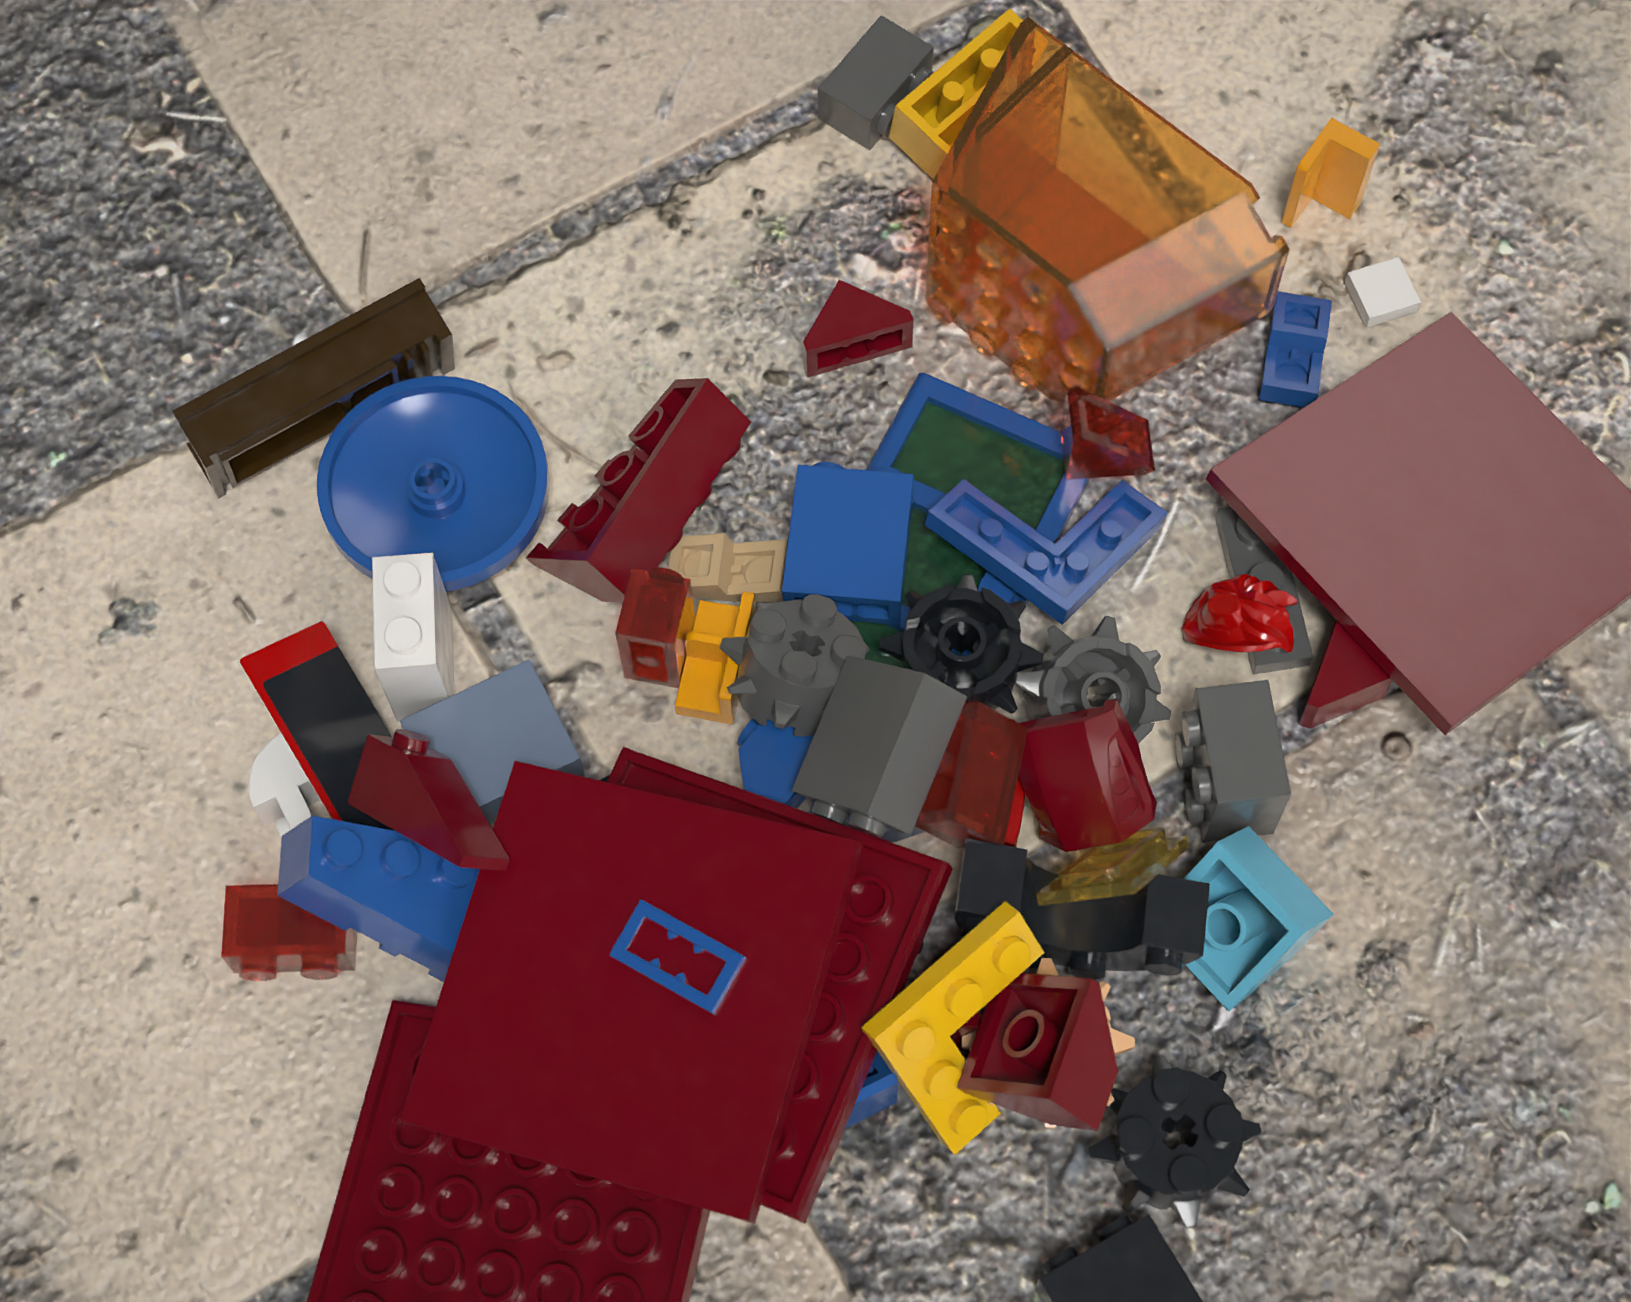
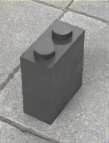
M847 655L791 791L813 801L810 812L816 816L845 825L849 816L847 824L880 838L883 837L886 828L911 835L967 696L926 673Z

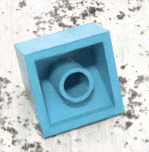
M1247 826L1218 841L1184 878L1210 884L1204 953L1198 960L1185 965L1228 1011H1231L1296 955L1334 914L1273 850Z

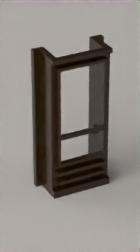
M418 278L176 408L172 412L189 440L186 444L191 454L197 461L217 497L220 498L226 495L223 486L230 483L232 488L331 435L341 420L357 404L375 392L401 381L433 376L432 372L438 369L442 375L453 371L455 363L452 333L427 294L423 282Z

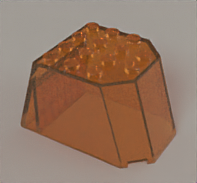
M1027 17L1018 26L932 181L926 302L937 318L945 323L953 322L967 333L973 345L980 352L987 356L994 355L1010 367L1015 378L1030 390L1037 389L1050 400L1099 407L1265 316L1273 308L1290 249L1282 236L1274 235L1271 238L1253 207L1260 199V196L1251 182Z

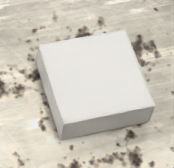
M1399 257L1357 269L1347 274L1345 284L1366 328L1418 312L1421 301Z

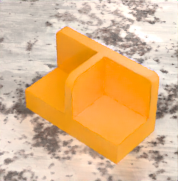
M743 591L740 607L705 600L699 601L693 630L686 634L684 642L686 660L675 703L677 715L734 724L739 699L737 694L729 693L727 687L737 680L739 665L719 648L723 638L747 636L749 625L757 611L755 593Z

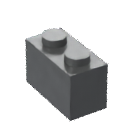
M881 15L818 87V119L870 151L883 135L889 137L895 105L934 73L932 71L934 47Z

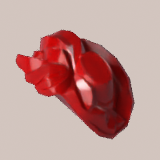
M1240 574L1233 578L1213 583L1199 595L1186 614L1182 633L1188 642L1218 650L1260 652L1272 648H1280L1286 653H1290L1294 647V633L1286 607L1287 605H1297L1298 600L1288 592L1279 590L1271 581H1260L1256 576Z

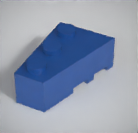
M311 816L281 836L278 896L345 931L349 928L358 931L379 942V949L394 957L401 954L429 969V975L444 982L480 869L460 868L397 831Z

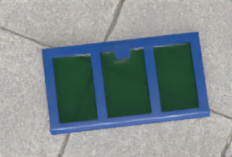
M918 373L866 470H871L875 467L885 466L895 468L902 473L914 474V502L901 625L850 621L858 628L863 641L869 646L870 651L865 655V659L902 668L900 660L879 650L880 638L905 630L907 616L911 611L905 596L908 591L913 590L924 596L944 585H953L952 589H956L963 574L973 575L978 591L981 592V588L990 589L1008 604L1018 600H1022L1025 605L1027 604L1028 600L925 526L928 511L959 482L965 479L1056 544L1060 540L1100 462L1102 449L929 374ZM953 649L950 651L951 653L958 656H967L971 654L969 650H965L961 655L957 651V649Z

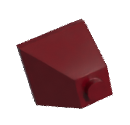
M1021 973L988 1002L957 1088L968 1095L1049 1125L1098 1131L1118 1074V1066L1100 984L1092 978Z

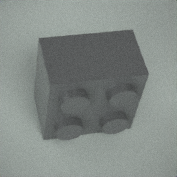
M1269 680L1196 688L1189 710L1182 712V732H1176L1175 734L1178 764L1180 768L1189 767L1192 788H1186L1185 791L1189 822L1191 824L1199 823L1202 842L1220 841L1247 826L1258 836L1274 834L1291 797V789Z

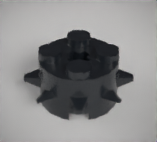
M963 574L956 589H952L953 585H944L924 596L913 590L908 591L905 596L911 611L907 616L905 630L880 638L879 650L900 660L902 668L926 673L966 695L967 699L958 721L972 716L979 718L998 707L1010 714L1014 713L1018 709L1012 695L1016 674L1019 671L1041 665L1044 654L1021 642V627L1018 619L1026 608L1025 603L1022 600H1018L1008 604L1001 597L986 588H981L980 592L977 590L973 575ZM953 649H957V651L961 655L965 650H969L971 654L967 656H958L951 653L950 651Z
M1160 1055L1154 1056L1151 1076L1140 1081L1130 1092L1112 1088L1111 1094L1114 1101L1109 1106L1117 1117L1110 1131V1136L1089 1147L1088 1152L1090 1159L1115 1165L1118 1181L1126 1188L1122 1204L1124 1211L1131 1213L1144 1203L1162 1210H1167L1168 1207L1174 1208L1180 1220L1188 1229L1197 1226L1200 1204L1207 1202L1219 1189L1243 1197L1247 1195L1250 1188L1234 1167L1242 1151V1145L1259 1136L1262 1131L1260 1123L1242 1119L1241 1112L1235 1107L1233 1100L1225 1093L1224 1086L1227 1078L1225 1072L1218 1070L1206 1078L1193 1071H1184L1178 1067L1172 1068L1165 1056ZM1177 1131L1184 1135L1186 1140L1185 1144L1181 1143L1173 1150L1168 1148L1164 1141L1168 1133L1171 1134Z

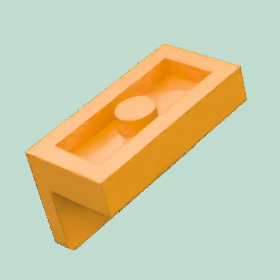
M1331 117L1297 166L1281 223L1292 228L1312 199L1350 219L1361 204L1380 143Z

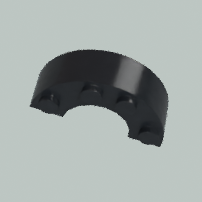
M966 838L964 842L955 910V921L962 930L961 935L965 937L1006 901L1020 912L1044 951V954L1028 967L1030 969H1038L1042 958H1051L1054 965L1069 967L1068 972L1072 976L1092 978L1094 980L1104 978L1106 971H1148L1158 975L1170 976L1181 974L1182 965L1191 963L1203 956L1209 883L1150 872L1140 878L1125 881L1075 879L1051 873L1036 866L1027 858V849Z

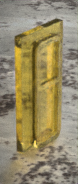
M1164 828L1139 830L1121 843L1093 847L1061 871L1059 877L1036 893L1038 904L1042 906L1135 894L1189 848L1187 836L1166 839Z

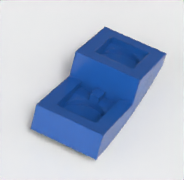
M1277 291L1259 400L1303 408L1317 400L1323 354L1328 338L1332 300Z

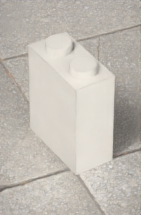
M433 553L372 557L374 669L397 722L455 695L452 608Z

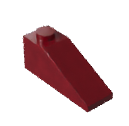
M396 729L393 737L368 734L347 802L348 804L460 868L507 871L510 862L509 856L453 761L429 748L430 738L403 729Z

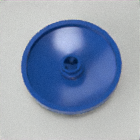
M426 376L401 381L375 392L357 404L341 420L331 434L323 450L317 474V497L322 518L332 541L348 562L357 570L373 579L372 557L433 553L446 592L482 582L511 564L529 545L538 531L545 515L550 491V476L546 454L539 434L528 416L519 406L499 391L479 382L450 376Z

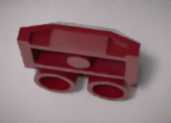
M1117 699L1104 701V706L1020 723H1016L1014 719L1002 721L1000 732L1003 744L1019 774L1024 792L1039 823V837L1042 841L1064 852L1121 843L1154 820L1157 801L1145 772L1138 741Z

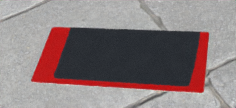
M320 621L242 657L239 661L331 819L393 830L347 803L368 734L392 736L326 624Z

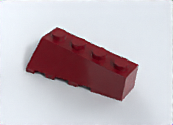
M708 378L675 379L628 435L634 443L632 448L619 453L613 459H608L595 474V477L600 482V486L579 507L571 503L557 520L564 529L548 548L538 542L526 559L534 566L602 602L634 604L636 599L644 595L653 582V573L666 553L671 551L681 540L683 527L694 510L709 497L712 491V482L723 465L731 460L740 449V439L751 424V421Z

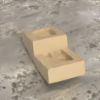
M725 533L682 536L679 543L670 553L665 589L670 594L734 602H741L743 591L755 593L756 602L783 601L782 586L788 540L733 543Z

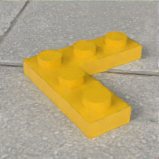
M1006 901L861 1027L890 1070L895 1074L897 1080L937 1138L954 1155L1001 1113L995 1104L991 1106L987 1101L968 1095L957 1088L966 1060L950 1036L1044 954L1020 912Z

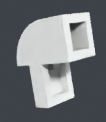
M281 733L278 734L257 755L250 771L248 786L251 803L264 826L266 827L275 822L282 836L313 816L309 806L320 801L284 737Z

